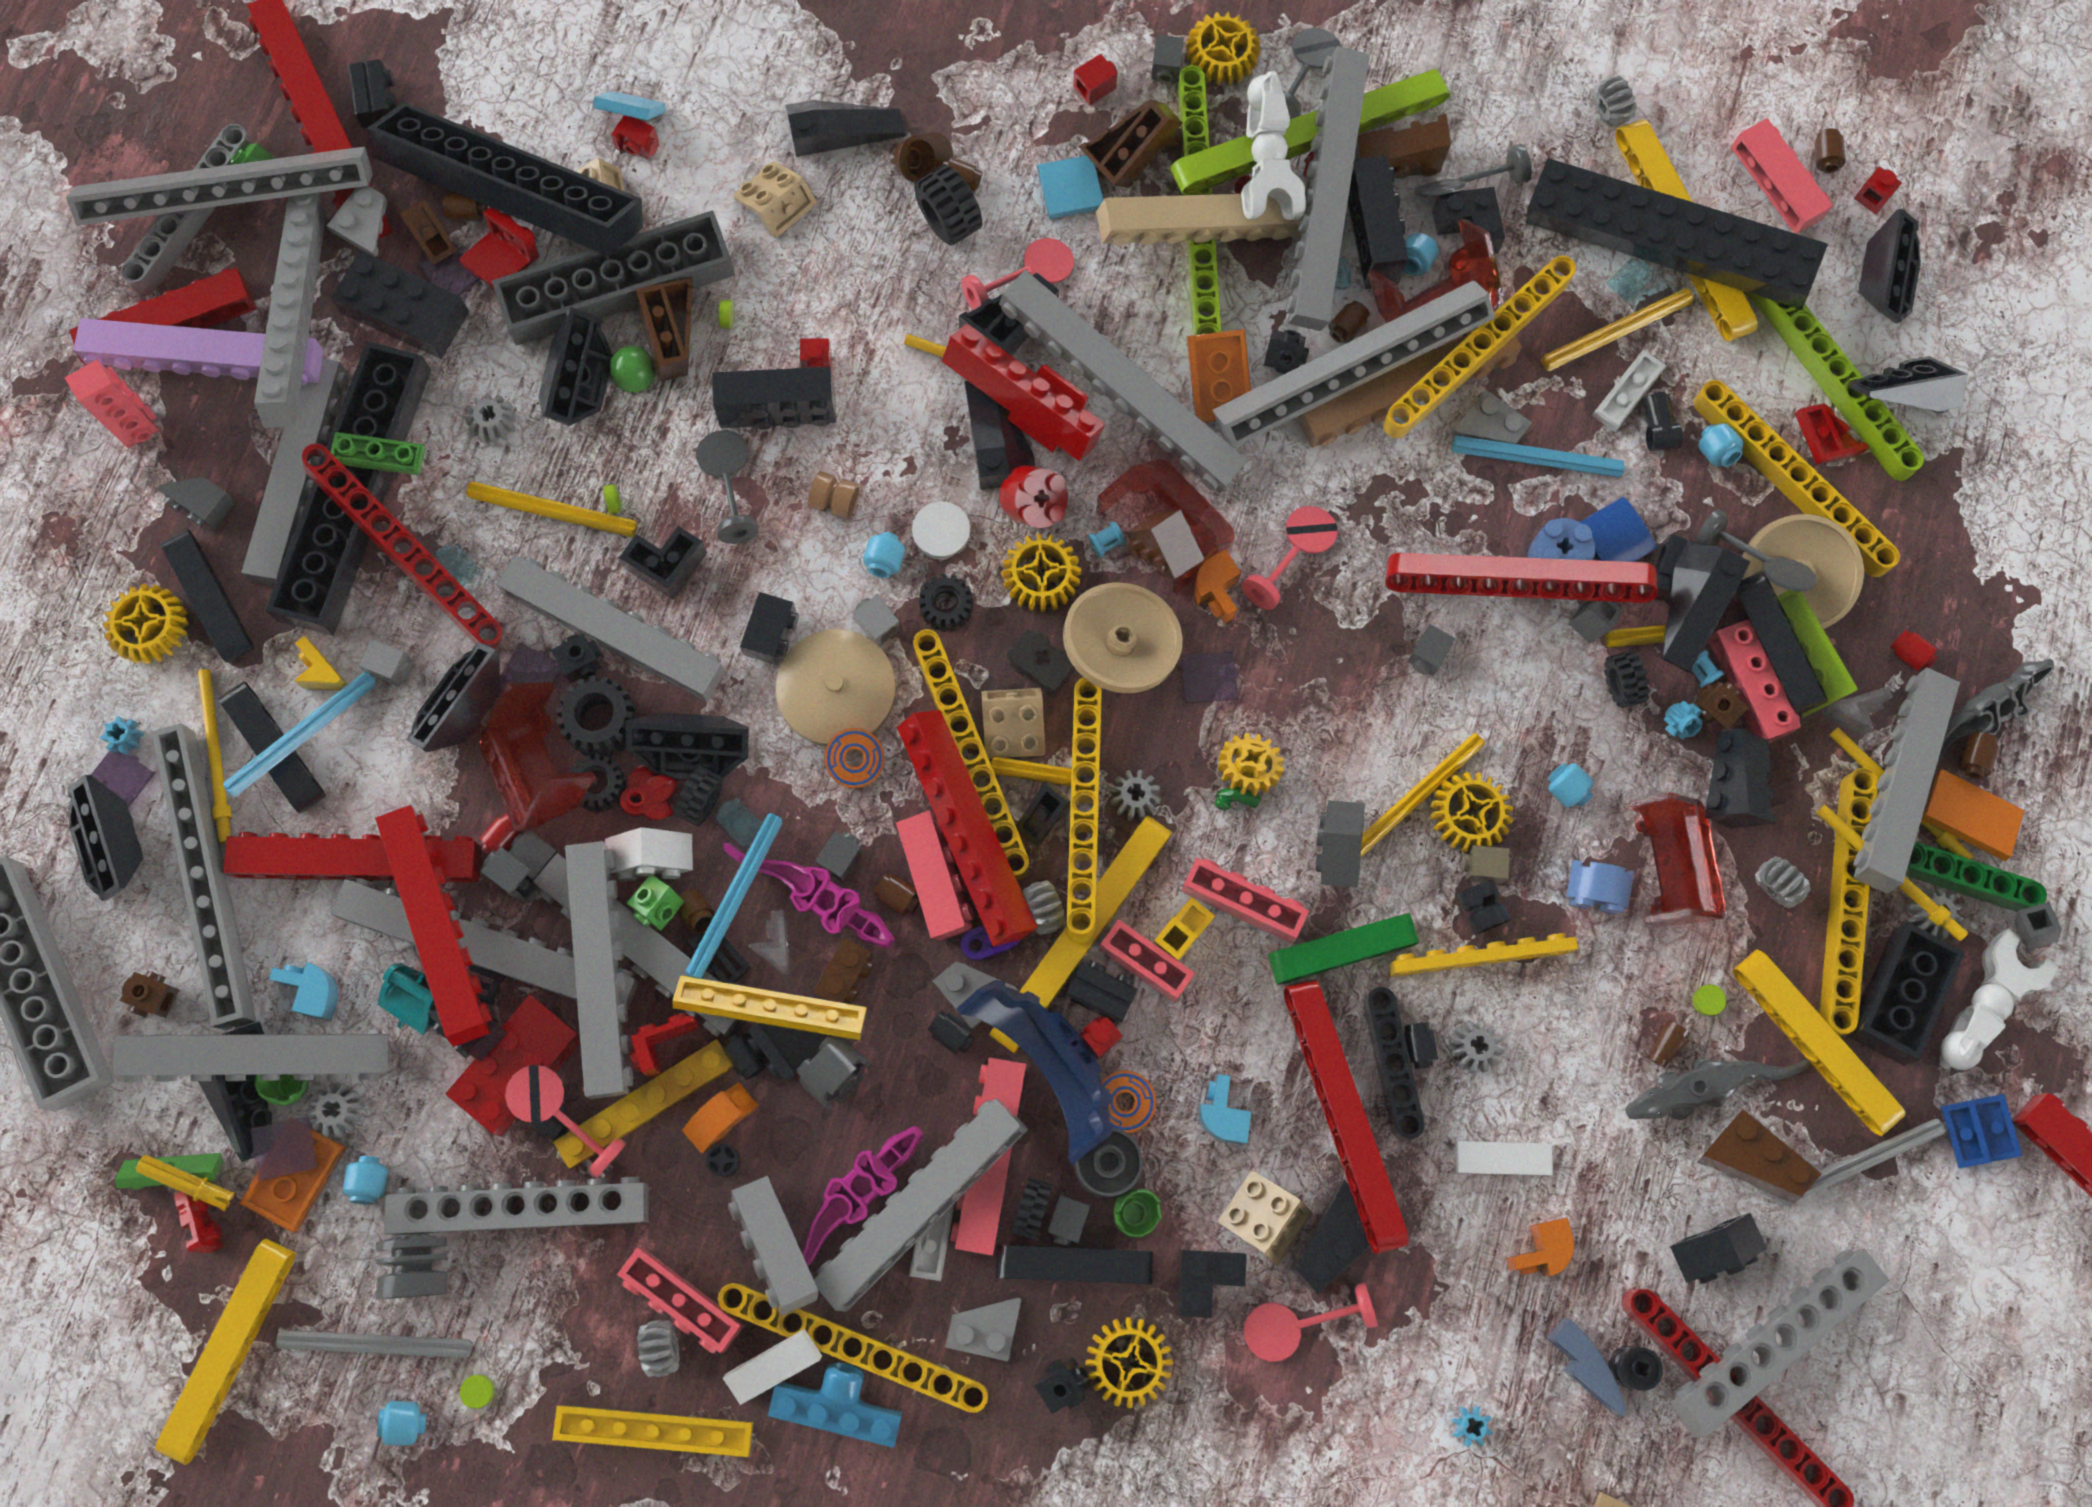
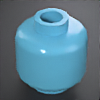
M1413 233L1405 240L1408 261L1404 273L1411 276H1421L1431 269L1438 257L1439 249L1437 243L1430 236L1423 233Z
M1725 423L1719 425L1712 424L1701 433L1702 438L1699 442V450L1712 465L1728 467L1737 462L1742 456L1744 441L1730 425Z
M882 532L881 535H874L868 540L863 563L867 567V571L873 576L889 578L890 575L899 572L905 554V547L893 533Z
M1564 762L1548 777L1550 781L1548 786L1549 792L1565 807H1572L1576 804L1582 807L1593 796L1590 790L1593 787L1594 780L1576 763L1567 765Z
M360 1156L359 1162L347 1165L343 1193L350 1197L349 1202L373 1205L377 1199L384 1197L388 1168L378 1164L379 1158Z
M389 1401L385 1409H379L376 1437H382L383 1444L388 1446H411L416 1442L418 1434L425 1433L426 1413H420V1406L415 1401Z

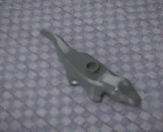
M2044 659L2038 662L2021 663L2009 679L1986 687L1973 699H1969L1961 709L1955 710L1954 715L1950 717L1938 761L1959 738L1974 732L1995 735L2001 727V722L2007 718L2013 717L2018 719L2027 716L2033 706L2026 702L2025 697L2054 670L2053 660Z
M1698 1059L1693 1064L1692 1070L1685 1073L1665 1072L1660 1074L1656 1083L1663 1088L1646 1090L1636 1100L1628 1104L1625 1111L1629 1119L1638 1120L1662 1118L1672 1110L1670 1116L1673 1119L1683 1120L1694 1111V1108L1701 1105L1709 1104L1715 1108L1721 1107L1731 1094L1745 1083L1755 1080H1780L1805 1071L1810 1066V1060L1806 1059L1794 1065L1779 1067L1744 1060L1728 1062Z

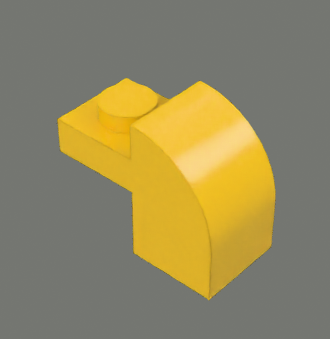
M1191 897L1154 939L1153 944L1177 961H1180L1213 921L1215 915Z

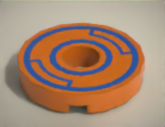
M848 728L838 732L829 740L824 753V764L828 774L838 784L847 788H861L871 784L880 775L884 766V751L880 741L872 733L861 728ZM852 749H857L863 754L862 763L856 767L848 765L845 760L847 752Z
M1127 1070L1113 1072L1104 1078L1101 1082L1102 1086L1105 1089H1109L1112 1103L1108 1106L1109 1124L1113 1125V1128L1123 1130L1128 1134L1135 1133L1147 1126L1154 1116L1157 1104L1155 1091L1149 1081L1139 1073ZM1126 1093L1132 1096L1134 1106L1131 1110L1122 1111L1117 1107L1116 1099L1120 1094Z

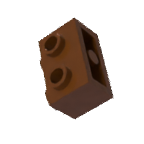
M844 937L813 990L815 996L821 1000L852 1005L859 992L856 989L862 978L867 979L875 963L872 962L874 958L872 952Z

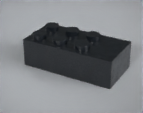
M1387 155L1355 159L1353 163L1347 204L1365 290L1398 286L1408 261L1403 236L1406 229L1403 217H1399L1400 197L1398 192H1394V168L1389 166Z
M362 251L358 252L331 296L332 301L341 314L439 359L443 358L469 314V310L461 296Z
M830 366L712 373L713 407L721 429L755 427L756 429L765 430L771 428V426L783 425L787 428H797L801 424H813L814 426L822 427L830 423H837L835 387Z
M1909 922L1892 930L1860 1004L1858 1025L1847 1036L1903 1066L1919 1061L1965 951Z

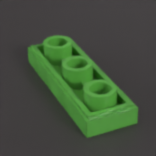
M335 432L330 452L343 465L420 476L426 448L423 444Z
M221 1153L156 1158L201 1179L207 1177L209 1178L208 1182L215 1180L223 1164ZM140 1159L125 1160L114 1179L117 1188L120 1189L131 1188L139 1190L147 1186L159 1185L169 1187L137 1173L136 1167Z

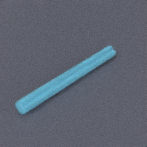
M1456 435L1451 444V450L1454 453L1606 476L1622 477L1625 470L1623 460Z
M363 672L226 780L223 784L225 790L233 797L242 793L376 685L373 676L368 672Z
M772 813L767 814L686 969V974L689 977L702 979L782 825V819Z

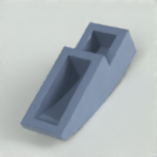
M1562 1318L1548 1335L1547 1339L1571 1359L1564 1371L1614 1415L1624 1416L1627 1410L1621 1391L1601 1353L1571 1319Z

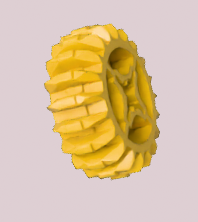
M1217 11L1214 18L1206 15L1203 22L1198 20L1195 28H1192L1189 32V38L1186 42L1187 61H1190V65H1196L1204 71L1207 84L1212 79L1216 80L1218 86L1222 81H1226L1230 86L1233 79L1240 83L1243 80V76L1249 77L1252 69L1257 67L1258 58L1261 53L1260 37L1256 36V28H1249V20L1241 22L1240 15L1232 18L1229 11L1225 17H1221ZM1210 39L1211 44H1208V48L1203 50L1202 45ZM1243 48L1245 53L1237 59L1236 54L1238 50Z
M1038 533L1035 541H1032L1031 537L1027 535L1025 537V545L1016 541V550L1009 549L1007 551L1009 559L1003 560L1002 566L1005 570L1001 571V578L1006 580L1003 583L1004 589L1011 590L1009 593L1010 599L1019 597L1018 605L1020 607L1028 602L1029 611L1031 612L1035 609V605H1040L1042 613L1046 611V605L1050 604L1053 610L1057 609V601L1064 605L1067 604L1068 598L1066 595L1074 596L1076 592L1074 587L1080 585V579L1076 576L1081 574V567L1076 566L1079 563L1078 556H1071L1073 548L1069 546L1063 549V539L1053 543L1052 534L1047 537V540H1042V534ZM1036 554V558L1031 564H1024V567L1018 568L1026 558ZM1045 554L1056 558L1062 566L1048 561ZM1040 562L1042 563V569L1045 570L1043 583H1041L1040 576H1038ZM1059 578H1064L1059 586L1047 591L1049 583L1058 581ZM1020 580H1024V583L1034 584L1037 592L1025 587Z
M141 584L139 590L129 586V594L125 595L118 592L121 600L118 603L110 601L113 610L104 612L105 616L110 619L102 623L103 628L108 631L104 636L110 642V648L118 652V655L123 659H129L133 663L138 664L142 661L145 664H151L153 658L158 662H162L164 653L173 656L171 648L174 645L182 647L181 642L178 641L179 637L188 636L187 632L182 629L190 625L184 617L188 613L181 606L182 601L177 596L174 597L170 590L162 589L158 585H153L150 588L147 584ZM154 605L163 606L166 616L157 614L154 610ZM126 632L135 634V637L138 638V644L130 643Z
M1465 772L1462 775V779L1458 775H1453L1451 783L1444 781L1441 784L1443 790H1437L1434 793L1438 800L1432 801L1430 807L1437 811L1430 815V819L1439 820V823L1433 827L1434 831L1443 829L1445 833L1440 839L1445 841L1448 837L1451 838L1450 847L1452 849L1459 843L1461 844L1462 853H1466L1470 845L1471 847L1473 845L1492 847V842L1498 845L1502 842L1501 835L1506 836L1509 833L1506 825L1511 824L1513 818L1506 814L1513 810V806L1504 805V802L1510 796L1509 794L1502 796L1499 794L1503 788L1502 784H1498L1495 788L1491 786L1493 777H1488L1484 782L1482 781L1481 772L1476 773L1473 780L1469 772ZM1468 791L1479 793L1486 800H1478ZM1456 794L1459 799L1457 801L1459 811L1450 817L1449 802L1451 797ZM1469 807L1470 811L1472 809L1475 811L1481 809L1474 818L1473 815L1470 817L1468 814L1462 816ZM1493 809L1494 822L1491 830L1487 832L1485 828L1487 823L1484 815ZM1457 825L1467 826L1476 835L1463 832Z
M1131 1317L1125 1318V1328H1121L1118 1319L1113 1320L1115 1328L1113 1332H1110L1109 1328L1103 1325L1101 1329L1106 1334V1337L1102 1339L1096 1334L1092 1337L1095 1342L1100 1344L1098 1349L1091 1346L1087 1348V1352L1096 1354L1095 1360H1085L1086 1366L1096 1367V1371L1088 1373L1089 1379L1099 1377L1100 1381L1093 1386V1389L1098 1391L1105 1386L1107 1390L1103 1393L1102 1398L1107 1401L1112 1393L1115 1394V1406L1121 1404L1122 1397L1126 1398L1127 1408L1133 1407L1134 1397L1138 1398L1140 1406H1145L1146 1402L1143 1395L1148 1393L1152 1400L1157 1399L1156 1393L1152 1390L1153 1387L1156 1385L1160 1390L1164 1391L1166 1386L1159 1381L1160 1377L1171 1378V1373L1163 1371V1365H1173V1360L1163 1359L1162 1354L1170 1352L1171 1348L1170 1346L1159 1347L1158 1344L1165 1339V1336L1160 1334L1154 1339L1151 1336L1156 1329L1154 1325H1150L1145 1332L1142 1330L1144 1326V1320L1142 1319L1138 1320L1136 1328H1132ZM1132 1334L1131 1340L1123 1352L1117 1353L1106 1350V1347L1115 1338ZM1141 1338L1145 1339L1152 1347L1155 1355V1365L1141 1360L1139 1356ZM1134 1346L1133 1354L1136 1356L1134 1360H1138V1364L1145 1366V1368L1131 1367L1124 1379L1125 1371L1122 1368L1125 1365H1120V1361L1113 1359V1356L1127 1358ZM1102 1359L1115 1363L1118 1366L1120 1372L1117 1387L1107 1380L1102 1367ZM1142 1372L1152 1375L1144 1386L1135 1390H1126L1131 1377L1135 1373Z

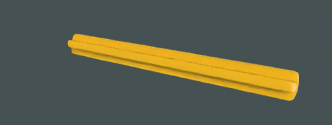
M1690 289L1680 290L1544 355L1541 363L1546 371H1551L1690 305L1694 300V296L1691 294Z
M474 481L469 482L466 494L471 499L628 537H634L638 528L635 520Z
M1473 733L1363 833L1361 857L1485 745V741L1477 733Z

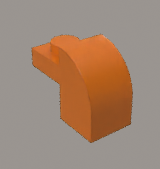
M1226 549L1210 557L1202 564L1194 587L1195 599L1198 605L1209 600L1208 606L1216 618L1220 617L1224 624L1234 619L1237 612L1236 606L1225 590L1237 584L1241 576L1240 570Z
M738 1082L725 1092H719L703 1105L688 1121L682 1132L703 1154L724 1139L733 1126L753 1113L759 1105Z
M1568 1218L1529 1225L1536 1251L1506 1258L1509 1270H1519L1520 1275L1539 1272L1538 1265L1541 1267L1543 1276L1558 1274L1570 1263L1574 1252V1240Z

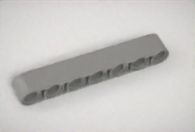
M227 125L222 129L193 170L219 167L220 165H233L230 161L234 154L240 149L244 150L248 144L254 143L241 125ZM216 207L160 214L121 268L123 279L139 295L153 293Z

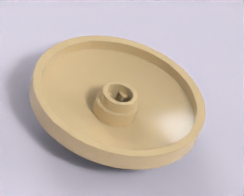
M1810 514L1786 516L1763 527L1748 543L1749 546L1770 558L1783 557L1804 564L1814 572L1817 578L1816 585L1809 591L1801 592L1823 629L1842 619L1857 601L1864 579L1863 559L1854 539L1837 523L1827 518ZM1746 552L1743 553L1742 557L1751 562L1742 580L1763 570L1762 567L1764 565V562ZM1770 581L1777 596L1788 590Z
M1106 583L1084 592L1072 604L1063 628L1065 651L1075 669L1094 685L1118 693H1137L1159 685L1172 673L1182 651L1183 637L1181 627L1169 605L1155 593L1129 583Z
M843 629L820 631L799 641L783 659L776 678L777 703L787 724L800 737L827 747L829 740L834 735L848 728H861L875 734L888 719L896 697L894 671L884 651L866 636Z

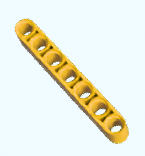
M1754 950L1732 970L1734 977L1806 1059L1810 1060L1813 1067L1873 1133L1883 1136L1906 1115L1898 1101L1765 953L1760 950Z
M263 1239L257 1246L156 1442L155 1451L184 1465L189 1464L194 1458L295 1261V1251L269 1239Z

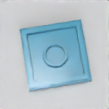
M615 91L595 96L593 102L595 109L643 120H649L665 113L666 103Z
M1087 156L1037 165L1049 219L1098 210L1103 202L1095 164Z

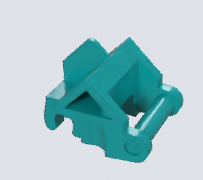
M402 963L392 964L383 975L384 983L381 986L377 1005L399 1019L398 1028L401 1029L407 1024L424 1035L436 1022L428 1014L435 1006L431 991L421 985L426 975Z

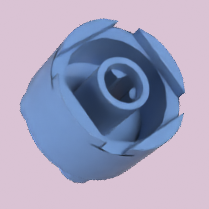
M1569 518L1550 520L1541 528L1532 541L1528 550V558L1592 560L1595 554V542L1592 530L1585 524Z
M1572 861L1566 898L1570 899L1569 906L1587 909V907L1598 905L1600 906V912L1609 914L1624 913V909L1629 908L1634 871L1625 872L1626 868L1598 862H1590V867L1581 865L1582 861Z

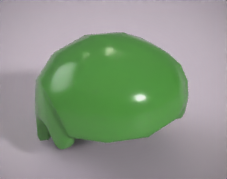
M629 345L618 349L614 356L611 357L610 372L613 381L623 391L636 393L647 389L654 381L653 360L651 355L642 347Z
M259 1074L255 1076L254 1086L259 1096L270 1104L287 1106L300 1101L309 1089V1080H293L294 1074H280V1080L262 1081L259 1080Z
M1132 1188L1121 1194L1116 1199L1113 1210L1117 1228L1129 1237H1144L1153 1232L1162 1218L1159 1197L1147 1189Z

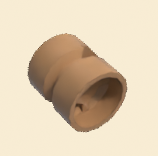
M819 471L814 478L809 492L808 507L824 512L830 508L832 515L849 520L858 500L860 484L846 479L837 482L835 476Z

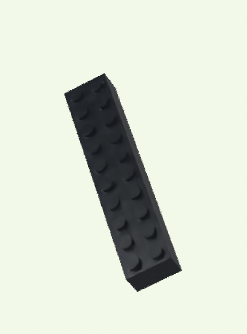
M401 103L367 128L372 158L606 256H612L643 228L642 198L409 103Z
M1550 158L1546 160L1528 205L1525 222L1799 309L1803 308L1828 246V243Z
M366 341L326 448L331 451L335 432L405 442L431 373V368L424 357L419 354ZM322 458L320 465L324 463V458ZM344 465L383 504L394 472ZM335 478L330 482V485L334 488H341L346 484V481L342 478ZM315 482L312 484L265 611L278 622L334 636L370 537ZM356 500L351 506L356 510H363L368 506V503L364 500Z

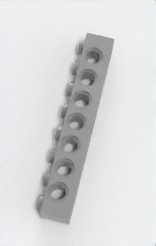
M640 1177L620 1178V1184H608L607 1178L588 1179V1185L576 1186V1180L556 1181V1187H544L543 1181L524 1182V1188L512 1189V1183L492 1184V1190H480L479 1184L460 1185V1191L448 1192V1186L428 1187V1193H416V1188L408 1187L396 1188V1194L385 1195L384 1234L388 1235L649 1223V1184L640 1183ZM618 1192L621 1196V1204L617 1209L611 1210L607 1205V1198L611 1193ZM585 1193L589 1198V1205L584 1211L579 1212L575 1207V1200L580 1194ZM553 1195L557 1200V1206L553 1212L547 1213L543 1208V1202L548 1196ZM522 1197L525 1206L523 1211L516 1215L511 1209V1204L515 1198ZM489 1198L492 1202V1210L488 1215L483 1216L480 1213L479 1206L484 1199ZM457 1200L460 1204V1211L452 1218L449 1216L447 1208L451 1201ZM424 1201L427 1204L428 1211L425 1217L419 1219L416 1216L415 1210L417 1205Z
M1865 1248L1853 1252L1850 1249H1846L1834 1258L1836 1264L1830 1269L1825 1267L1818 1271L1812 1277L1814 1283L1808 1288L1802 1286L1790 1295L1792 1301L1786 1306L1782 1304L1774 1308L1767 1315L1770 1320L1763 1326L1759 1323L1750 1328L1745 1333L1747 1339L1740 1345L1737 1342L1729 1346L1722 1352L1724 1358L1719 1363L1712 1362L1699 1372L1700 1379L1694 1384L1692 1381L1684 1384L1675 1392L1678 1397L1670 1403V1406L1694 1438L1709 1436L1890 1281ZM1843 1276L1848 1281V1289L1843 1283ZM1821 1295H1823L1826 1300V1307H1824L1821 1303ZM1799 1313L1802 1315L1804 1319V1327L1800 1324L1798 1320ZM1776 1332H1778L1782 1338L1781 1346L1776 1341ZM1753 1351L1759 1356V1365L1753 1360ZM1731 1370L1736 1375V1385H1734L1730 1380ZM1707 1390H1710L1713 1394L1714 1402L1712 1405L1707 1400Z

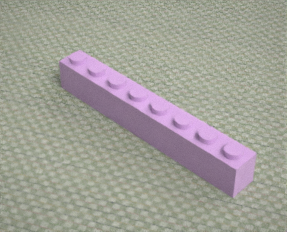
M80 318L73 351L86 365L98 359L103 365H112L123 370H131L132 367H136L150 372L171 370L182 375H189L190 372H195L209 377L230 375L236 379L247 380L249 377L258 378L265 334ZM308 338L301 385H306L307 382H319L324 350L315 338Z

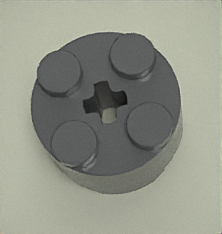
M832 1035L828 1036L820 1044V1052L812 1060L810 1058L805 1060L797 1070V1073L801 1076L799 1084L826 1110L834 1108L830 1103L835 1099L839 1103L844 1101L864 1079V1076L861 1074L863 1068L865 1067L869 1070L871 1063L843 1037L835 1038Z

